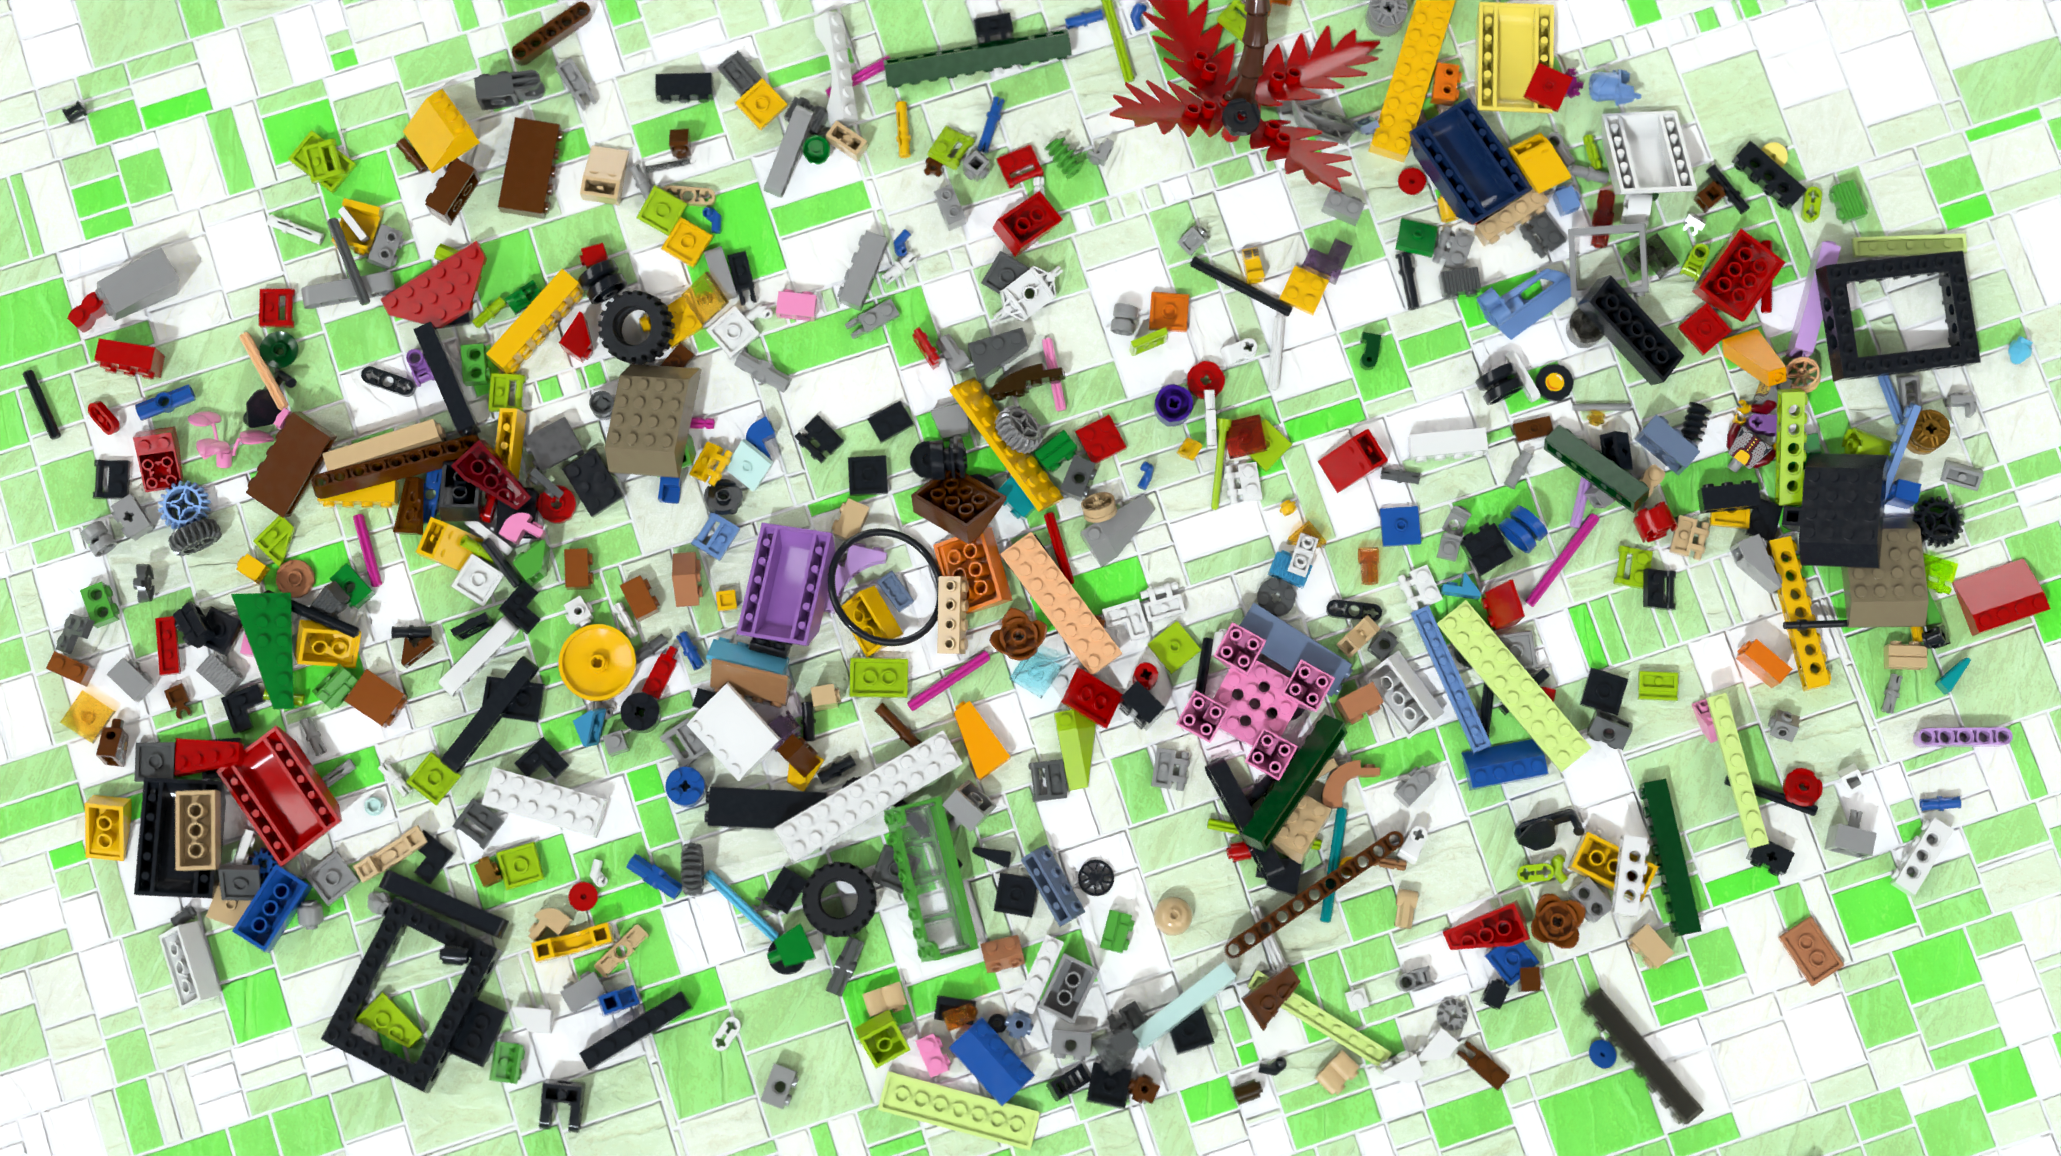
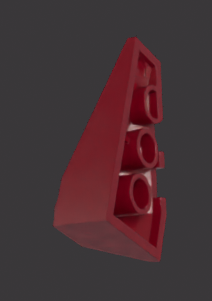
M485 439L478 440L451 465L463 480L491 494L516 510L532 498Z

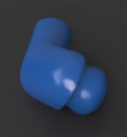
M1147 461L1143 462L1140 467L1144 474L1137 487L1142 490L1147 489L1153 476L1154 466Z

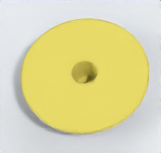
M1772 142L1766 144L1761 149L1780 167L1786 164L1788 153L1783 145Z

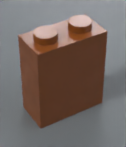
M366 669L344 701L386 729L387 726L390 727L396 720V713L406 706L408 696Z

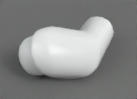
M594 859L590 878L596 886L604 887L607 885L608 879L601 872L603 861Z

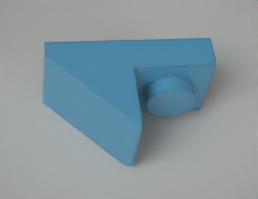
M1465 572L1461 576L1460 586L1455 582H1446L1440 589L1441 595L1475 600L1481 597V592Z

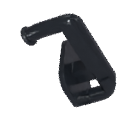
M279 370L273 376L278 386L283 381L288 388H293L297 384L295 378L282 370ZM266 386L255 391L246 403L243 422L250 428L272 425L277 415L282 411L277 408Z
M1566 809L1521 823L1515 829L1514 836L1518 844L1538 851L1548 848L1555 843V825L1571 821L1574 827L1573 833L1577 836L1583 835L1585 830L1576 812L1573 809Z

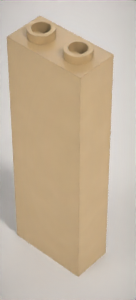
M430 419L322 453L327 471L441 443L447 437L441 424H437L434 419Z

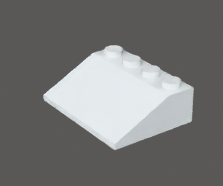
M729 682L687 724L738 781L752 773L781 739Z

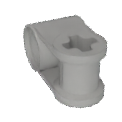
M1430 965L1399 975L1395 981L1397 989L1406 992L1434 985L1435 981H1432L1429 972ZM1403 977L1408 978L1410 981L1408 988L1403 987L1401 984Z

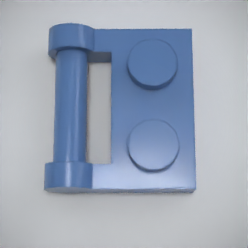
M710 513L706 524L697 538L692 540L691 544L721 561L740 528L718 514ZM715 522L720 523L707 545L703 544L702 542Z

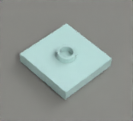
M743 439L731 456L730 464L725 469L754 492L774 462L746 439Z

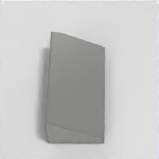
M1945 460L1940 481L1978 491L1984 472L1975 467Z

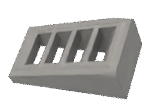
M1919 375L1896 377L1903 413L1906 406L1910 405V403L1921 406L1920 412L1923 411ZM1905 382H1911L1912 385L1905 386ZM1913 389V393H1906V390ZM1914 397L1915 400L1907 401V398Z

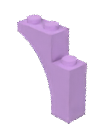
M854 543V545L849 547L845 566H841L842 563L839 562L836 570L835 587L838 600L846 585L858 573L871 566L886 563L888 555L884 552V549L873 547L872 550L865 548L866 545ZM828 593L824 612L835 614Z

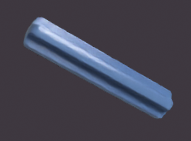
M1889 375L1877 377L1895 424L1903 423L1905 417H1903V411Z

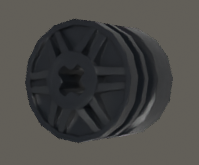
M958 438V447H954L953 439H950L949 448H945L943 440H930L932 480H945L946 471H951L952 478L956 479V470L960 471V479L965 478L967 452L963 438Z

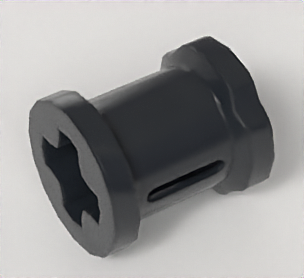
M79 100L68 109H62L70 124L81 116H87Z

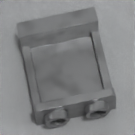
M566 417L524 437L526 443L523 445L528 454H533L535 460L532 462L538 471L541 470L543 474L547 473V469L575 455L579 457L585 454Z

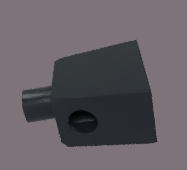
M1291 858L1280 859L1284 865L1285 874L1268 882L1266 881L1265 887L1296 897L1301 864ZM1257 867L1255 877L1264 878Z

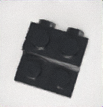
M1488 522L1479 527L1480 531L1476 534L1470 532L1463 537L1464 541L1460 544L1480 577L1514 557L1505 544L1504 537L1495 523L1490 525Z

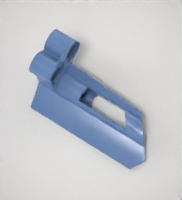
M1546 268L1501 297L1491 287L1477 297V302L1487 322L1498 328L1506 337L1512 340L1571 297L1570 277L1563 272ZM1540 279L1553 282L1551 286L1533 299L1525 300L1521 297L1523 291Z

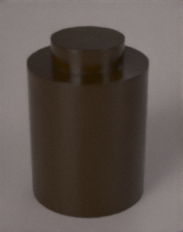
M1255 1079L1232 1087L1238 1105L1261 1098L1260 1093L1263 1092L1260 1082H1256Z

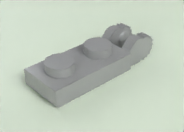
M572 58L555 66L571 95L577 100L583 111L587 108L585 102L580 98L581 95L586 93L593 105L597 103L590 91V87Z
M889 299L857 316L858 318L849 321L845 326L849 329L861 323L863 328L851 334L852 339H855L898 318L900 314L892 300Z

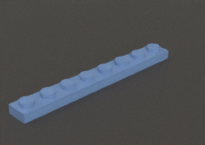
M1429 605L1411 612L1412 619L1473 754L1491 747L1490 740Z

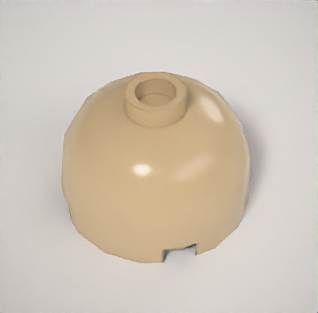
M1168 897L1157 904L1153 919L1156 927L1162 933L1169 936H1177L1189 928L1192 922V911L1185 900L1179 897Z

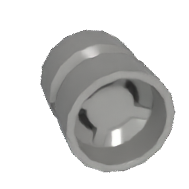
M1116 303L1113 310L1115 318L1111 321L1110 331L1123 336L1134 335L1135 323L1133 321L1137 319L1138 308L1130 304Z
M102 521L90 524L80 534L84 541L90 544L89 548L95 557L107 554L117 545L112 535L107 534L108 529Z

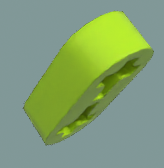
M1809 187L1803 195L1801 218L1806 223L1814 222L1820 215L1822 192L1818 187ZM1811 192H1814V196H1817L1813 203L1811 202V196H1808ZM1810 207H1812V214H1815L1811 218L1809 217V214H1807V212L1810 210Z
M1549 863L1524 865L1517 871L1518 879L1525 883L1547 881L1552 879L1555 874L1554 867ZM1544 866L1551 870L1547 878L1544 874L1537 875V871L1543 870ZM1524 868H1527L1529 872L1534 871L1535 875H1530L1528 879H1525L1524 876H1521V872H1524Z

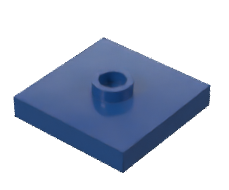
M1418 506L1379 509L1383 547L1421 545Z
M1524 942L1514 946L1495 947L1484 956L1504 982L1507 983L1508 987L1520 979V968L1535 967L1540 963Z

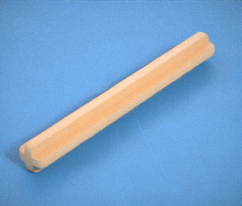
M244 332L239 338L277 408L280 410L288 408L289 404L267 364L263 361L254 340L248 332Z

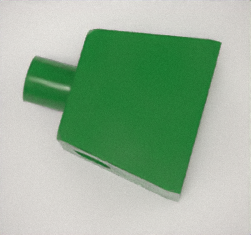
M801 923L774 940L777 949L767 953L771 964L782 960L785 967L817 959Z

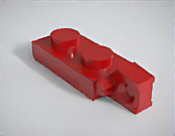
M669 646L666 654L661 653L641 690L642 692L658 700L661 698L676 668L677 660L674 659L678 652L676 648Z

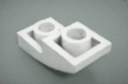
M1300 533L1287 571L1306 577L1319 540L1318 538Z

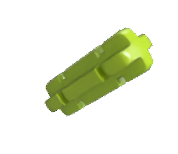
M1592 134L1583 137V142L1586 145L1585 149L1591 162L1590 165L1593 169L1600 170L1602 163L1599 160L1600 156L1594 143V137Z

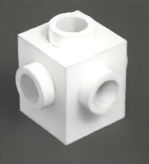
M581 596L564 604L568 612L565 616L570 625L574 623L577 628L579 626L582 628L589 625L594 618L591 614L594 612L589 601L585 603Z

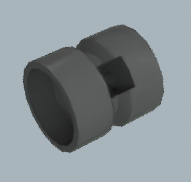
M606 391L595 392L589 400V406L593 414L600 420L611 419L614 405L613 397Z

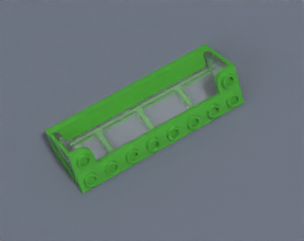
M941 796L884 810V821L889 829V841L893 845V856L899 869L898 877L903 885V897L908 905V917L912 922V933L917 942V954L921 962L941 960L979 949Z

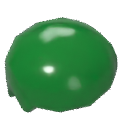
M812 135L805 140L802 151L810 164L820 165L829 158L831 147L827 139L822 135Z

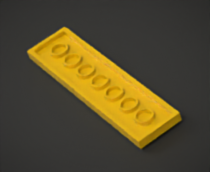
M975 377L954 385L949 390L1037 511L1040 512L1059 503L1063 496L1049 479L1048 474L1040 467L1036 458L1031 453L1023 454L1022 452L1018 453L1016 449L1012 450L1009 445L1006 446L1005 441L1001 440L1002 437L997 434L998 430L995 428L996 417L1000 411Z

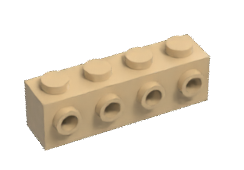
M1533 189L1478 224L1473 232L1484 247L1489 243L1492 245L1500 240V236L1506 233L1508 235L1513 232L1520 223L1524 225L1530 221L1531 216L1544 212L1547 209L1546 206L1549 200L1543 192L1538 194Z
M939 576L938 654H966L968 648V640L966 639V631L968 630L966 611L969 608L967 600L969 582L967 577Z

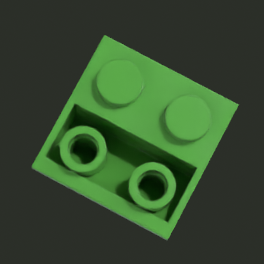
M544 540L535 541L530 546V550L526 553L521 552L514 558L515 561L512 562L531 587L547 576L551 548Z

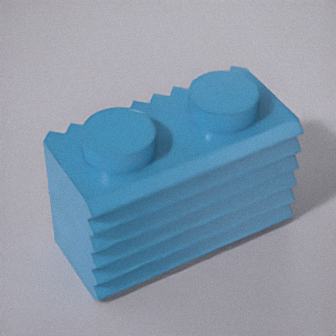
M1281 550V553L1277 551L1267 575L1282 579L1291 585L1303 589L1312 565L1309 566L1306 577L1291 573L1287 570L1292 554Z

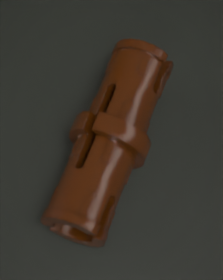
M405 138L400 139L396 143V147L404 154L405 159L411 162L419 173H423L428 169L417 151Z

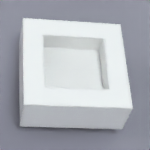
M1364 987L1344 993L1350 1012L1369 1007Z

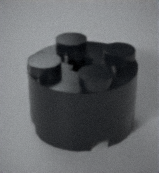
M645 692L631 694L621 705V718L624 724L634 732L649 733L660 723L661 707L651 695ZM642 709L644 711L643 717L638 715V710Z

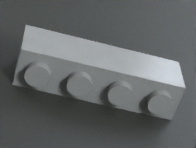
M867 230L865 235L860 236L858 242L859 250L854 252L851 259L853 265L851 270L847 269L844 280H846L845 285L840 287L837 294L840 304L858 311L862 310L888 245V238Z

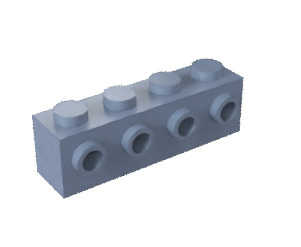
M1047 844L1021 859L1060 927L1086 912Z

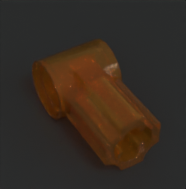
M1358 547L1361 585L1378 584V547Z
M969 1003L959 1008L947 1010L941 1014L949 1032L975 1020L978 1011L975 1006Z

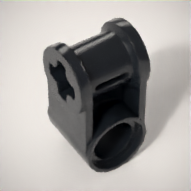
M1944 625L1922 633V640L1927 649H1936L1951 644Z

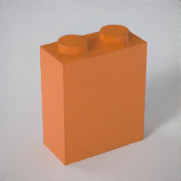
M1758 639L1752 642L1748 640L1737 651L1739 655L1736 659L1770 688L1780 684L1792 670L1789 665Z

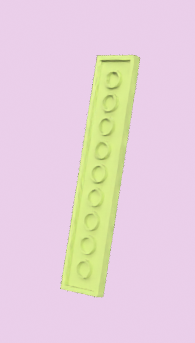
M1467 600L1437 623L1441 632L1561 773L1592 748Z

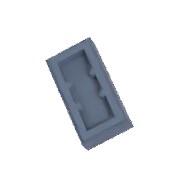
M890 571L877 581V584L899 613L915 602L893 571Z

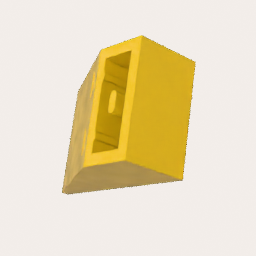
M1541 132L1508 148L1510 157L1530 186L1538 194L1572 178L1550 141Z
M430 517L416 553L421 557L460 571L470 554H473L470 550L460 546L463 536L468 535L477 542H483L484 540L446 522Z

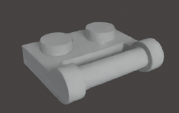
M689 718L660 736L661 741L666 743L678 761L679 767H687L710 751L687 726L690 721ZM675 734L690 755L686 759L671 738Z

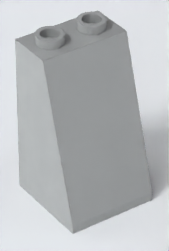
M160 247L97 281L95 293L99 300H103L108 316H112L114 321L177 295L180 278Z

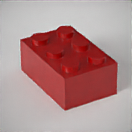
M99 338L94 361L108 373L116 374L119 371L124 372V375L135 377V374L142 375L145 379L154 380V377L161 378L165 356L156 347Z

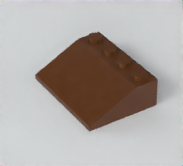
M956 470V479L952 478L951 471H946L945 480H930L911 495L914 513L967 544H970L984 532L1007 500L1005 495L966 473L965 478L960 479L959 470Z

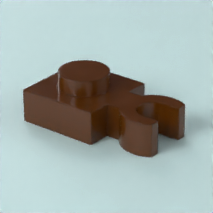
M183 683L164 690L170 708H177L176 716L179 720H183L181 713L185 710L189 716L193 715L192 710L186 706V703L191 701Z

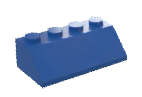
M1533 739L1488 747L1474 754L1472 751L1461 753L1469 791L1543 777L1549 774L1545 755Z
M275 864L232 932L262 951L270 953L296 914L297 907L305 900L313 886Z
M982 1017L949 1047L953 1054L1001 1107L1035 1076Z

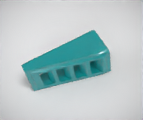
M1969 657L1960 660L1935 682V685L1944 695L1953 690L1971 661Z

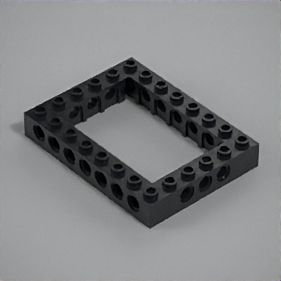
M1963 250L1832 264L1815 269L1833 382L1965 367L1981 362ZM1937 273H1944L1939 278V286H1941L1942 305L1945 308V323H1947L1949 333L1948 343L1951 347L1858 357L1847 284L1853 282L1861 284L1871 280L1880 282L1890 278L1897 280L1908 276L1914 278L1920 275L1927 274V276H1932Z
M395 897L321 1040L422 1092L430 1093L503 951ZM406 926L445 945L465 946V948L470 949L471 958L416 1064L398 1057L396 1053L389 1052L378 1044L363 1039L361 1035L351 1032L354 1025L358 1024L355 1019L361 1014L364 1006L367 1007V1001L373 989H376L377 981L382 972L386 970L385 966L392 953H395L396 950L394 949L401 936H404Z

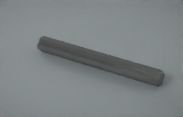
M337 218L329 219L327 223L358 300L362 306L367 305L371 301Z

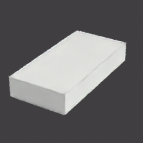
M344 206L338 210L339 214L362 242L365 243L370 239Z

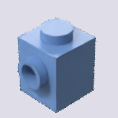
M1573 185L1558 187L1552 196L1560 217L1576 212L1581 207L1579 202L1580 195L1577 190H1574Z

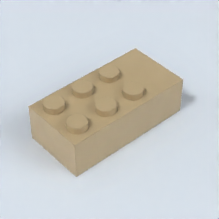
M175 791L176 871L218 870L219 865H221V791Z

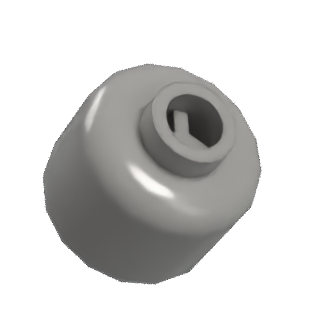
M317 900L302 901L301 905L297 907L298 923L301 926H306L307 930L317 929L318 925L323 923L322 904L317 903Z

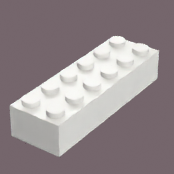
M493 767L482 805L597 838L608 801L600 797Z

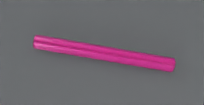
M1592 513L1525 600L1529 606L1534 607L1598 523V516Z

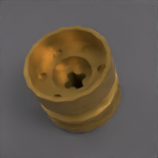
M1929 409L1919 412L1906 446L1907 449L1919 455L1932 453L1948 440L1951 430L1949 421L1942 413L1936 410Z

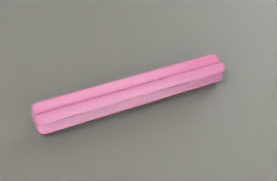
M1045 338L1042 340L1047 369L1058 368L1052 338ZM1061 382L1051 384L1056 411L1066 410Z

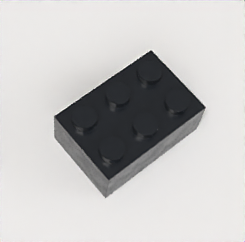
M443 461L439 499L441 521H480L482 490L463 480L451 466L455 461Z
M1138 681L1121 696L1119 701L1120 711L1126 716L1130 715L1134 719L1133 723L1140 730L1144 728L1147 731L1163 714L1165 706Z

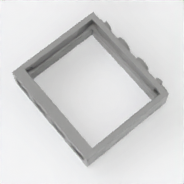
M1635 223L1568 229L1571 297L1576 298V301H1581L1589 291H1578L1575 237L1638 232L1640 238L1642 286L1623 287V289L1628 294H1634V297L1645 296V293H1649L1646 224Z

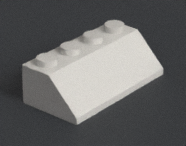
M1399 651L1386 658L1363 676L1367 684L1371 682L1375 684L1384 701L1383 706L1408 739L1445 713Z
M198 921L177 925L158 936L181 1010L221 996L220 986L217 983L214 967L208 955V948L204 942L203 931Z

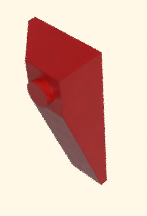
M1517 900L1443 931L1450 950L1508 947L1530 939L1526 920Z

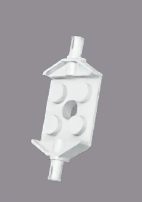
M1032 266L1023 275L1001 290L1002 308L993 315L996 318L995 320L999 322L1003 317L1009 315L1020 321H1025L1056 297L1054 280L1059 274L1063 273L1061 267L1057 266L1051 272H1046L1036 266ZM1027 288H1031L1034 291L1032 299L1025 297L1024 293Z

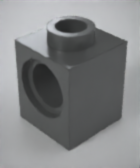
M1383 630L1368 648V651L1383 662L1399 642L1392 632ZM1381 640L1387 641L1389 648L1382 649L1379 642Z

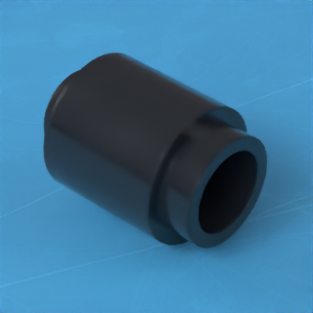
M444 945L440 949L439 959L445 965L463 966V964H468L470 949L465 948V946Z

